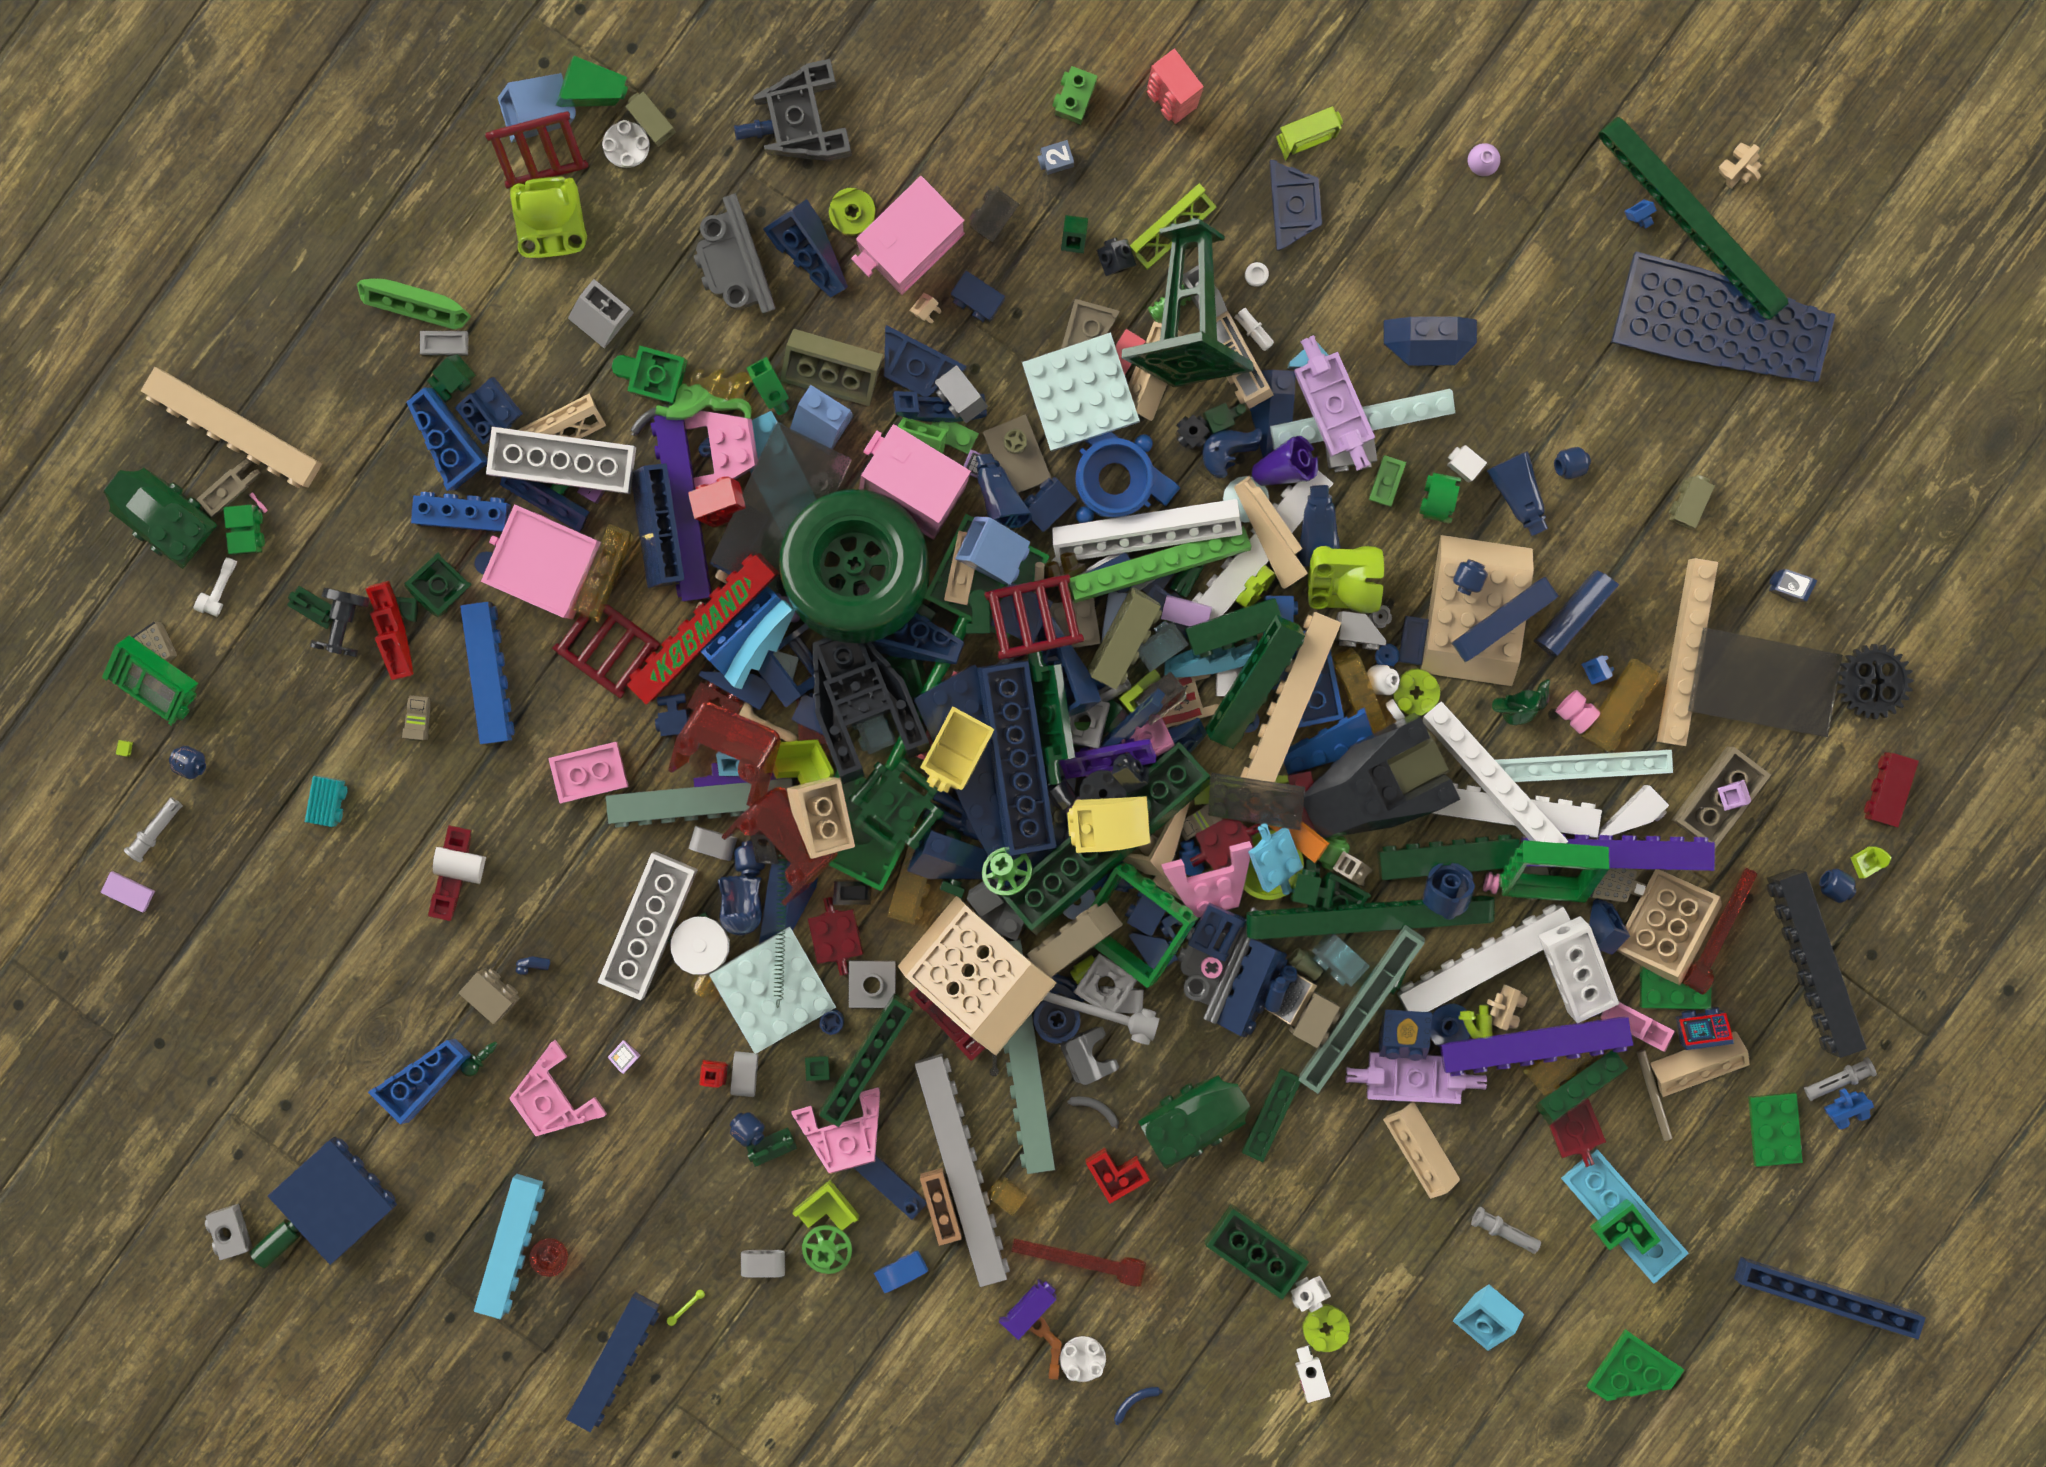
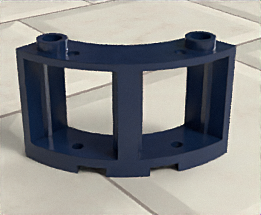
M806 624L783 639L777 652L789 644L812 677L797 686L773 655L776 652L768 650L758 670L785 707L801 698L814 688L815 685L813 654L799 637L810 628Z

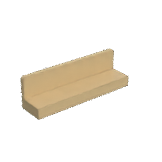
M1154 321L1145 344L1160 341L1162 323ZM1178 330V337L1186 335ZM1136 366L1128 387L1137 414L1152 421L1167 383Z
M1732 1032L1734 1044L1683 1050L1651 1062L1650 1066L1657 1077L1662 1097L1750 1065L1748 1050L1738 1033Z
M1413 1101L1401 1111L1387 1115L1383 1119L1430 1199L1448 1193L1460 1181L1456 1171Z

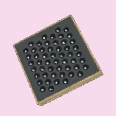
M1297 974L1296 981L1290 982L1280 1010L1278 1012H1271L1292 1026H1295L1317 987V985Z

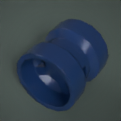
M836 1009L824 1013L820 1019L822 1031L830 1035L838 1033L844 1024L843 1014Z

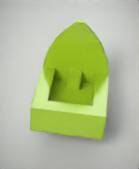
M1871 846L1850 857L1858 877L1864 879L1878 870L1887 867L1891 861V856L1885 850Z

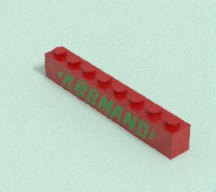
M761 553L754 556L750 554L741 563L744 567L739 572L734 570L725 579L728 583L722 589L717 587L709 595L711 600L706 605L704 603L700 604L693 611L695 616L690 621L686 619L677 628L679 632L674 637L670 635L661 644L663 649L658 654L653 652L645 660L647 665L642 670L637 668L629 676L631 681L627 686L646 705L653 702L701 653V650L780 574Z

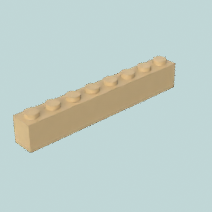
M154 367L141 389V392L147 394L146 399L157 406L160 403L168 407L166 411L178 418L181 414L188 419L186 421L187 424L196 429H199L200 426L208 430L206 435L217 441L222 438L228 442V448L237 453L241 450L248 454L247 459L258 465L263 462L268 465L267 470L276 476L285 475L288 477L287 482L297 488H300L301 485L309 488L322 465L319 461L162 369Z
M1697 558L1688 560L1657 742L1678 746H1686L1718 567V562Z
M1313 612L1312 616H1307L1303 628L1306 629L1304 642L1300 648H1297L1296 656L1292 659L1290 665L1285 668L1288 675L1285 681L1280 680L1276 693L1279 694L1276 703L1271 702L1267 711V715L1270 716L1267 725L1262 724L1258 736L1261 737L1258 746L1253 745L1248 757L1252 759L1249 768L1244 767L1241 773L1240 780L1243 781V787L1269 797L1341 622L1317 612Z

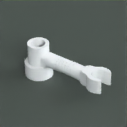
M226 557L211 596L200 593L195 602L194 610L201 613L207 612L218 617L223 607V604L219 603L221 593H223L222 591L237 561Z

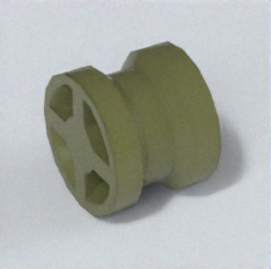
M1013 429L1006 433L1004 436V446L1008 452L1018 454L1025 449L1027 438L1021 430Z

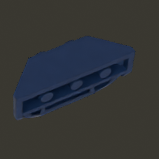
M1405 317L1384 320V345L1408 366H1455L1477 343V320L1463 317Z

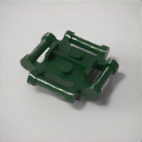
M903 758L893 772L877 761L873 766L875 769L862 786L849 797L853 803L863 809L852 825L857 829L861 828L883 845L885 847L884 850L888 853L893 850L900 839L916 850L920 846V840L938 817L941 819L944 815V812L931 802V799L938 792V788L935 786L934 788L930 787V783L926 782L927 778L909 765V761ZM903 771L929 792L925 796L900 778L899 775ZM882 774L885 775L888 779L869 803L865 802L863 798ZM926 807L931 812L912 837L906 834L907 830ZM871 815L893 832L895 834L894 837L890 840L865 820L867 816Z

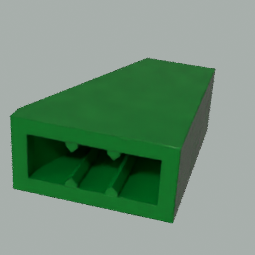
M573 56L568 65L556 106H615L619 99L624 100L628 86L625 85L627 77Z

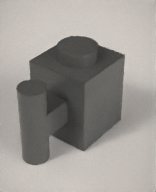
M998 878L989 879L988 882L995 889L998 884ZM984 881L970 889L967 900L980 917L1004 903V898L991 892L984 884Z

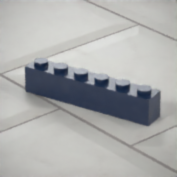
M637 1292L633 1294L566 1420L588 1432H591L594 1426H600L605 1416L601 1413L605 1406L610 1407L616 1394L612 1393L615 1386L621 1387L627 1374L623 1373L626 1366H632L638 1355L634 1352L638 1344L643 1346L649 1335L645 1332L648 1325L654 1326L660 1313L656 1312L659 1304Z

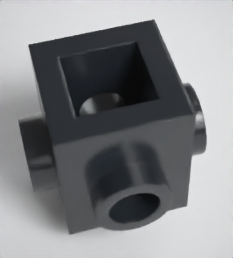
M1117 237L1104 242V247L1096 250L1105 276L1124 272L1137 265L1128 239L1118 241Z
M1194 415L1190 418L1185 416L1176 425L1179 428L1175 433L1178 436L1176 440L1184 448L1189 447L1191 450L1195 446L1200 448L1208 439L1206 435L1209 432L1207 429L1209 424L1201 416L1197 418ZM1190 427H1195L1198 432L1196 435H1191L1189 433Z

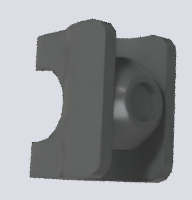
M1102 1026L1086 1030L1060 1044L1072 1077L1077 1083L1088 1085L1119 1069L1116 1059L1098 1062L1092 1055L1094 1044L1106 1035Z

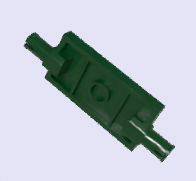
M1040 651L1027 655L1047 785L1062 783L1058 762L1062 759L1075 758L1061 664L1046 665V663H1043Z

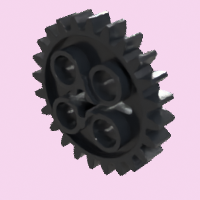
M1871 644L1870 650L1867 645L1861 646V651L1854 649V657L1846 655L1848 663H1840L1844 671L1836 672L1837 675L1842 677V680L1835 682V684L1842 685V688L1837 693H1844L1845 695L1840 701H1849L1846 708L1853 709L1855 707V715H1860L1863 711V718H1869L1870 714L1872 719H1878L1879 713L1882 718H1887L1888 712L1896 714L1895 706L1903 708L1901 700H1909L1905 693L1913 691L1912 688L1907 686V683L1914 682L1913 679L1907 678V675L1913 671L1905 670L1904 667L1907 666L1908 661L1900 662L1903 654L1894 656V648H1890L1886 652V645H1880L1878 649L1877 644ZM1862 664L1867 669L1864 676L1859 674V667ZM1884 664H1887L1890 668L1887 676L1882 673ZM1871 679H1877L1878 684H1871ZM1863 687L1867 690V696L1864 700L1859 696V691ZM1885 687H1888L1890 690V696L1887 699L1882 694Z

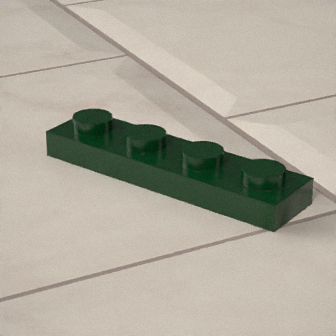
M1280 1068L1241 1150L1243 1154L1263 1163L1301 1083L1299 1076Z

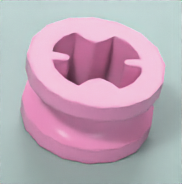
M1488 871L1484 880L1483 891L1487 892L1490 890L1492 894H1496L1500 884V874L1493 875L1492 872Z
M1212 956L1207 957L1201 963V971L1208 978H1216L1222 972V964ZM1208 962L1212 964L1216 962L1218 964L1215 967L1217 969L1215 973L1212 971L1207 973L1205 971V968H1208L1206 966Z

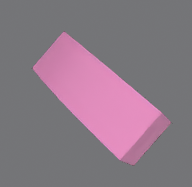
M1620 1002L1618 1005L1603 1011L1601 1019L1629 1017L1631 1035L1664 1052L1675 1034L1674 1030Z

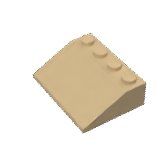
M1655 869L1643 896L1640 897L1625 926L1630 937L1617 951L1653 973L1681 985L1722 907L1720 896L1664 871Z

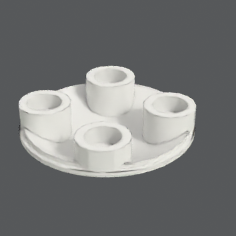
M622 120L607 130L602 146L605 156L611 163L618 167L631 168L644 161L648 155L650 143L642 127L633 122Z
M1086 1336L1076 1337L1068 1341L1062 1348L1060 1365L1069 1380L1087 1382L1101 1376L1103 1373L1106 1355L1101 1344L1095 1339Z

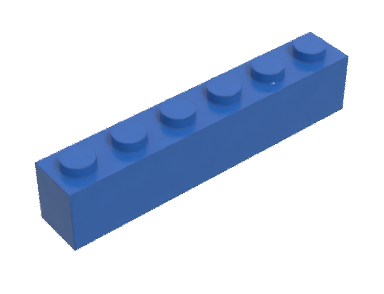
M492 602L461 605L480 744L512 740L511 735H514V725L512 721L509 722L508 712H511V703L509 698L506 699L505 689H508L506 675L502 673V666L505 665L503 653L499 652L498 643H501V633L499 629H496L495 620H498L497 607L493 606Z

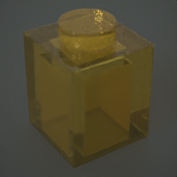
M1006 1177L1002 1181L997 1180L990 1189L992 1192L991 1200L1011 1216L1016 1213L1027 1199V1194Z

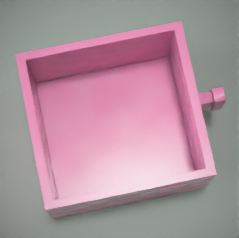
M920 176L856 238L861 254L859 256L854 255L851 259L868 277L873 274L872 270L876 268L903 295L965 234L963 232L964 219Z
M894 424L885 438L881 437V432L876 431L863 452L868 456L870 453L874 456L861 475L859 490L873 491L899 503L915 519L922 533L934 540L963 494L971 471Z
M514 504L500 538L492 535L489 541L496 548L481 582L563 618L574 619L606 544Z

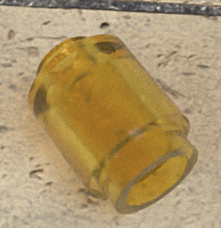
M696 974L690 984L694 988L692 992L702 998L706 995L711 996L716 987L709 974Z

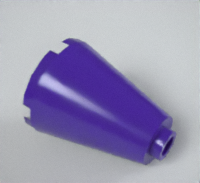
M1302 436L1291 437L1253 466V480L1260 486L1310 481L1318 473L1317 457L1313 458L1311 451L1314 450L1312 445Z

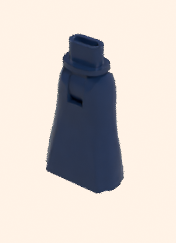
M1528 451L1486 470L1508 503L1514 516L1523 524L1524 528H1528L1531 536L1548 529L1544 520L1547 517L1543 515V500Z
M992 454L978 455L976 457L978 462L976 467L978 472L977 478L984 497L987 516L1005 527L1008 526V528H1019L1028 523L1032 518V514L1013 487L999 461L995 460Z
M1328 485L1310 486V495L1307 496L1308 501L1304 509L1299 542L1302 549L1297 554V559L1305 567L1310 566V560L1316 548L1327 546L1332 549H1341L1335 507L1332 502V496L1329 495Z

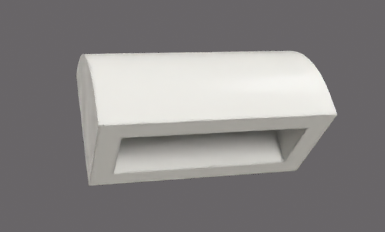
M436 847L433 873L480 884L486 857Z

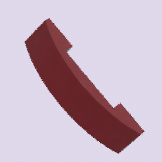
M448 825L443 848L469 853L472 830ZM438 876L435 893L432 895L428 912L429 917L452 921L463 880Z
M917 987L908 993L923 1011H926L955 1042V1045L970 1061L985 1049L983 1045L966 1033Z

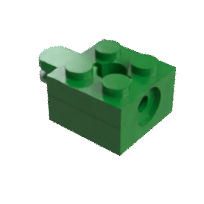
M639 345L636 358L619 355L612 362V370L619 378L630 380L627 390L629 393L673 405L677 390L682 385L688 361L684 357Z

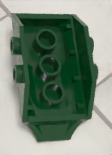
M142 468L139 471H118L103 491L110 505L109 512L133 530V536L142 542L145 540L152 545L150 547L152 551L160 556L164 554L182 569H184L217 527V524L200 508L202 505L191 496L188 499L182 494L184 490L174 482L169 484L146 468Z
M1219 1075L1195 1085L1189 1083L1180 1089L1181 1093L1176 1096L1168 1095L1159 1101L1160 1105L1138 1121L1165 1169L1189 1156L1194 1158L1200 1155L1204 1147L1210 1144L1211 1146L1219 1144L1224 1140L1223 1136L1246 1124L1245 1117L1251 1107L1238 1084L1227 1083L1221 1080Z

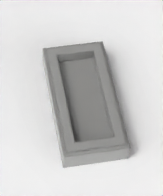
M420 331V355H468L467 331Z

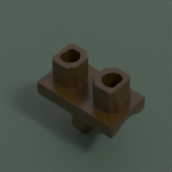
M1065 552L1060 555L1062 563L1060 567L1056 561L1045 563L1044 579L1068 574L1072 578L1087 570L1085 564L1078 563L1075 553ZM1059 586L1054 587L1057 592L1060 591Z

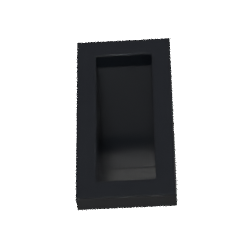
M836 879L834 881L833 905H871L872 887L859 880Z

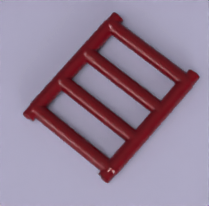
M569 111L485 133L486 139L492 142L505 175L506 189L518 183L525 185L528 180L557 177L589 167L586 159L583 160L570 126ZM560 123L574 161L561 166L546 126ZM537 129L551 166L550 169L537 170L523 132ZM512 135L516 139L529 173L516 178L500 139Z
M1069 574L995 589L984 593L985 598L990 601L1001 650L998 651V658L1000 660L1084 642V636L1082 633L1079 634L1068 583H1070ZM1059 586L1070 633L1069 636L1056 638L1045 591V588ZM1036 591L1047 639L1037 643L1032 641L1022 593ZM1013 596L1024 644L1023 646L1013 648L1009 647L999 598Z
M591 594L588 599L590 603L560 644L556 643L552 649L621 699L625 693L623 690L631 680L629 676L637 668L641 667L652 650L659 648L661 643L606 602ZM598 608L608 617L580 656L577 657L568 650V647ZM615 622H617L627 631L596 671L586 662ZM636 636L646 644L617 684H614L605 675L632 638Z

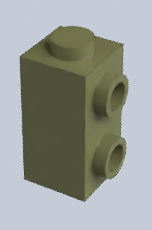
M644 92L640 95L636 93L628 100L629 104L625 107L658 147L676 133L672 125Z
M1696 475V477L1692 476L1687 480H1683L1679 488L1681 495L1678 501L1673 502L1669 513L1672 514L1669 519L1670 521L1690 530L1697 527L1715 485L1709 483L1710 479Z

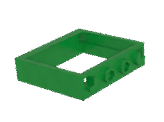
M1523 840L1519 848H1516L1514 856L1510 857L1509 864L1505 865L1503 874L1499 876L1502 896L1585 903L1609 870V847ZM1527 865L1583 869L1577 878L1522 873Z
M1123 862L1114 868L1091 907L1096 903L1098 906L1106 903L1123 878L1183 924L1155 969H1152L1111 936H1107L1094 946V948L1146 988H1149L1158 981L1198 917L1193 914L1190 908L1182 906L1175 901L1170 893L1159 889L1153 880L1138 873L1133 865Z

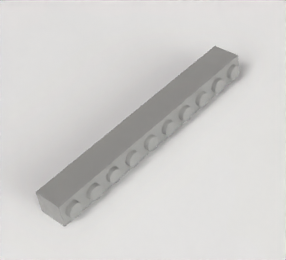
M943 1054L918 1060L915 1062V1067L979 1286L983 1287L1007 1280L1006 1272H1010L1007 1259H1002L1000 1250H1003L1000 1236H995L993 1228L997 1227L994 1214L989 1215L987 1206L990 1205L987 1191L983 1192L981 1188V1183H984L981 1170H976L974 1161H977L974 1147H969L967 1139H970L971 1135L968 1125L963 1126L961 1117L965 1115L962 1104L957 1103L955 1095L958 1094L956 1083L954 1080L950 1081L948 1072H952L948 1058L944 1059Z

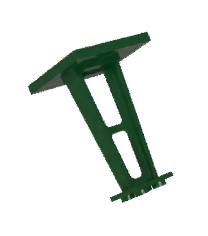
M1198 218L1190 219L1189 222L1181 224L1173 223L1169 227L1161 228L1160 234L1171 240L1172 246L1160 341L1122 349V358L1174 388L1252 372V361L1217 340L1212 243L1225 240V236ZM1198 247L1199 284L1196 287L1182 290L1185 250ZM1199 295L1200 332L1178 337L1180 303L1184 298Z

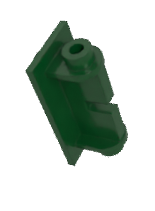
M298 586L295 592L292 591L289 594L288 599L290 601L287 606L328 629L333 621V618H329L331 604L301 586Z
M787 1127L764 1137L758 1145L754 1146L752 1144L746 1148L750 1162H753L756 1167L797 1149V1146Z

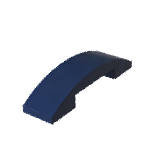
M894 391L893 393L895 414L925 422L963 421L961 417L958 419L954 417L948 409L951 404L948 401L944 403L940 397H917V392ZM980 394L983 400L985 401L984 394ZM986 409L971 420L986 417Z

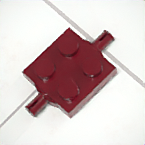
M1234 813L1196 833L1195 836L1200 843L1202 853L1190 858L1193 867L1205 861L1212 866L1213 870L1231 866L1229 846L1250 841L1253 849L1252 836L1259 833L1258 827L1261 823L1258 822L1247 828L1242 824L1237 813Z
M833 897L823 898L826 912L820 916L808 918L817 964L829 961L837 962L839 976L849 974L846 960L850 957L864 954L854 908L844 911L835 910Z
M1588 1098L1553 1124H1548L1561 1158L1581 1154L1585 1167L1595 1164L1590 1151L1595 1146L1606 1143Z

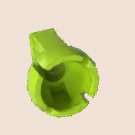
M544 177L528 180L525 185L518 183L511 187L510 199L518 238V251L522 256L526 258L560 256L580 252L584 248L587 234L584 228L578 187L573 178ZM578 235L582 242L575 244L570 240V236ZM530 240L535 244V248L528 249L524 246L523 242Z
M1327 546L1316 548L1313 551L1308 572V602L1310 607L1313 609L1350 608L1359 613L1378 612L1382 603L1383 585L1365 582V579L1384 577L1383 551L1374 546H1362L1355 549H1332Z

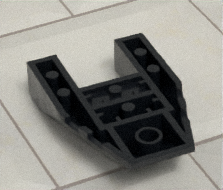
M824 638L813 643L815 714L843 784L865 776L847 728L890 712L909 759L930 750L928 738L904 679L898 675L891 667V664L883 658L871 642L855 644Z
M1413 713L1351 745L1349 750L1339 760L1337 759L1331 765V768L1322 777H1319L1300 797L1317 834L1326 839L1392 828L1439 811L1461 800L1452 780L1445 774L1403 795L1387 760L1431 738L1419 715Z

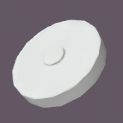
M692 917L683 921L675 929L671 939V953L674 961L682 970L691 974H709L717 970L725 962L729 953V938L726 931L717 921L708 917Z

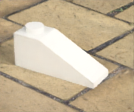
M1644 785L1599 829L1598 837L1599 835L1621 833L1651 823L1654 820L1659 821L1667 813L1665 809L1669 805L1651 786Z

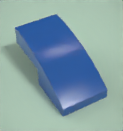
M917 1250L899 1258L892 1264L878 1269L874 1275L884 1293H887L916 1279L929 1270Z

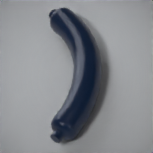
M1150 1387L1130 1395L1118 1408L1114 1417L1115 1424L1119 1425V1423L1123 1422L1127 1411L1136 1402L1147 1397L1159 1396L1162 1394V1390L1159 1387Z

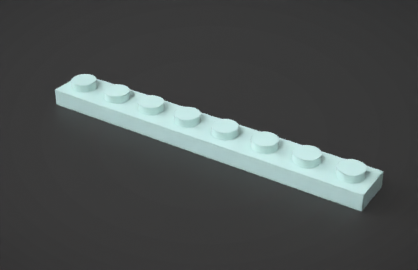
M1451 389L1362 407L1372 430L1455 413L1453 391ZM1314 417L1270 426L1274 450L1291 437L1302 436L1310 443L1324 441Z
M1672 750L1495 760L1514 782L1673 773Z

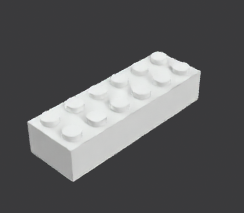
M492 427L486 474L630 494L636 447Z
M658 852L651 853L598 983L638 1000H642L645 997L698 869Z

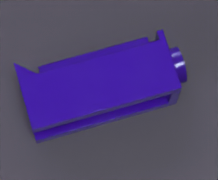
M1038 1279V1285H1033L1007 1313V1317H999V1323L1019 1340L1056 1300V1294L1054 1293L1056 1289L1048 1281L1043 1283Z

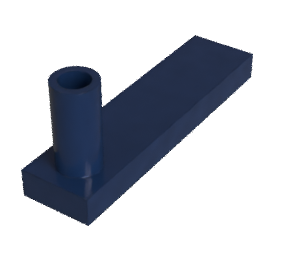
M875 1155V1162L854 1167L911 1220L927 1204L925 1198L877 1155Z

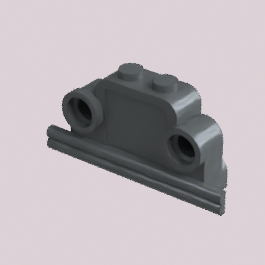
M735 193L725 196L723 201L727 212L717 216H707L700 225V231L705 240L697 244V255H694V259L698 269H703L705 276L701 277L704 288L706 291L711 290L716 297H723L726 304L736 310H741L758 303L762 314L775 310L773 297L737 195Z
M1251 908L1250 911H1259V910H1257V909H1255V908ZM1247 921L1236 935L1228 951L1229 956L1226 961L1219 960L1222 964V972L1218 977L1208 978L1202 973V961L1211 956L1188 944L1186 948H1181L1177 960L1180 961L1181 971L1188 976L1184 981L1186 996L1191 1000L1209 1005L1203 1019L1217 1024L1226 999L1231 992L1235 977L1238 976L1241 969L1242 960L1250 948L1248 945L1251 938L1247 937ZM1226 922L1214 945L1215 948H1220L1232 923ZM1196 926L1192 927L1186 936L1187 940L1191 938ZM1208 962L1206 964L1208 968H1205V971L1207 973L1209 971L1215 973L1217 971L1215 967L1218 964L1216 962L1213 964Z

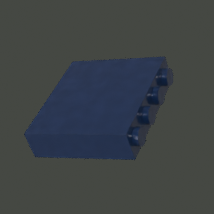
M336 1136L325 1143L268 1195L270 1200L330 1265L397 1205L393 1194L388 1190H384L379 1185V1179L373 1173H368L363 1167V1161L358 1156H353L347 1150L349 1148L342 1139H337Z

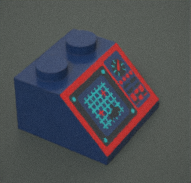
M1719 1007L1706 1008L1704 1013L1697 1014L1695 1010L1681 1012L1682 1016H1676L1679 1041L1686 1050L1734 1044L1727 1014L1723 1010H1719Z

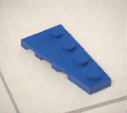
M1365 707L1358 710V714L1349 719L1345 717L1339 720V724L1332 728H1324L1318 731V735L1311 739L1305 738L1290 746L1283 761L1287 773L1292 774L1330 763L1337 759L1339 760L1349 750L1351 745L1372 735L1373 731Z

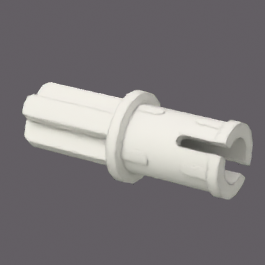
M1246 308L1235 315L1234 318L1248 332L1246 335L1251 336L1262 350L1265 351L1273 345V340L1261 327L1262 323H1258Z

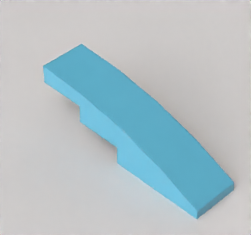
M781 600L760 621L734 657L724 676L733 687L742 689L750 670L760 669L768 650L777 652L795 613V610L785 600Z
M1256 639L1236 648L1233 647L1223 651L1219 647L1213 649L1214 654L1200 658L1199 655H1193L1191 649L1165 660V676L1167 678L1193 677L1242 667L1256 648L1258 641Z

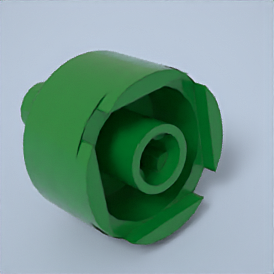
M1434 472L1432 476L1428 475L1424 491L1428 492V497L1423 498L1419 514H1423L1425 519L1451 524L1452 518H1449L1448 515L1452 516L1455 510L1460 486L1455 484H1460L1461 478Z

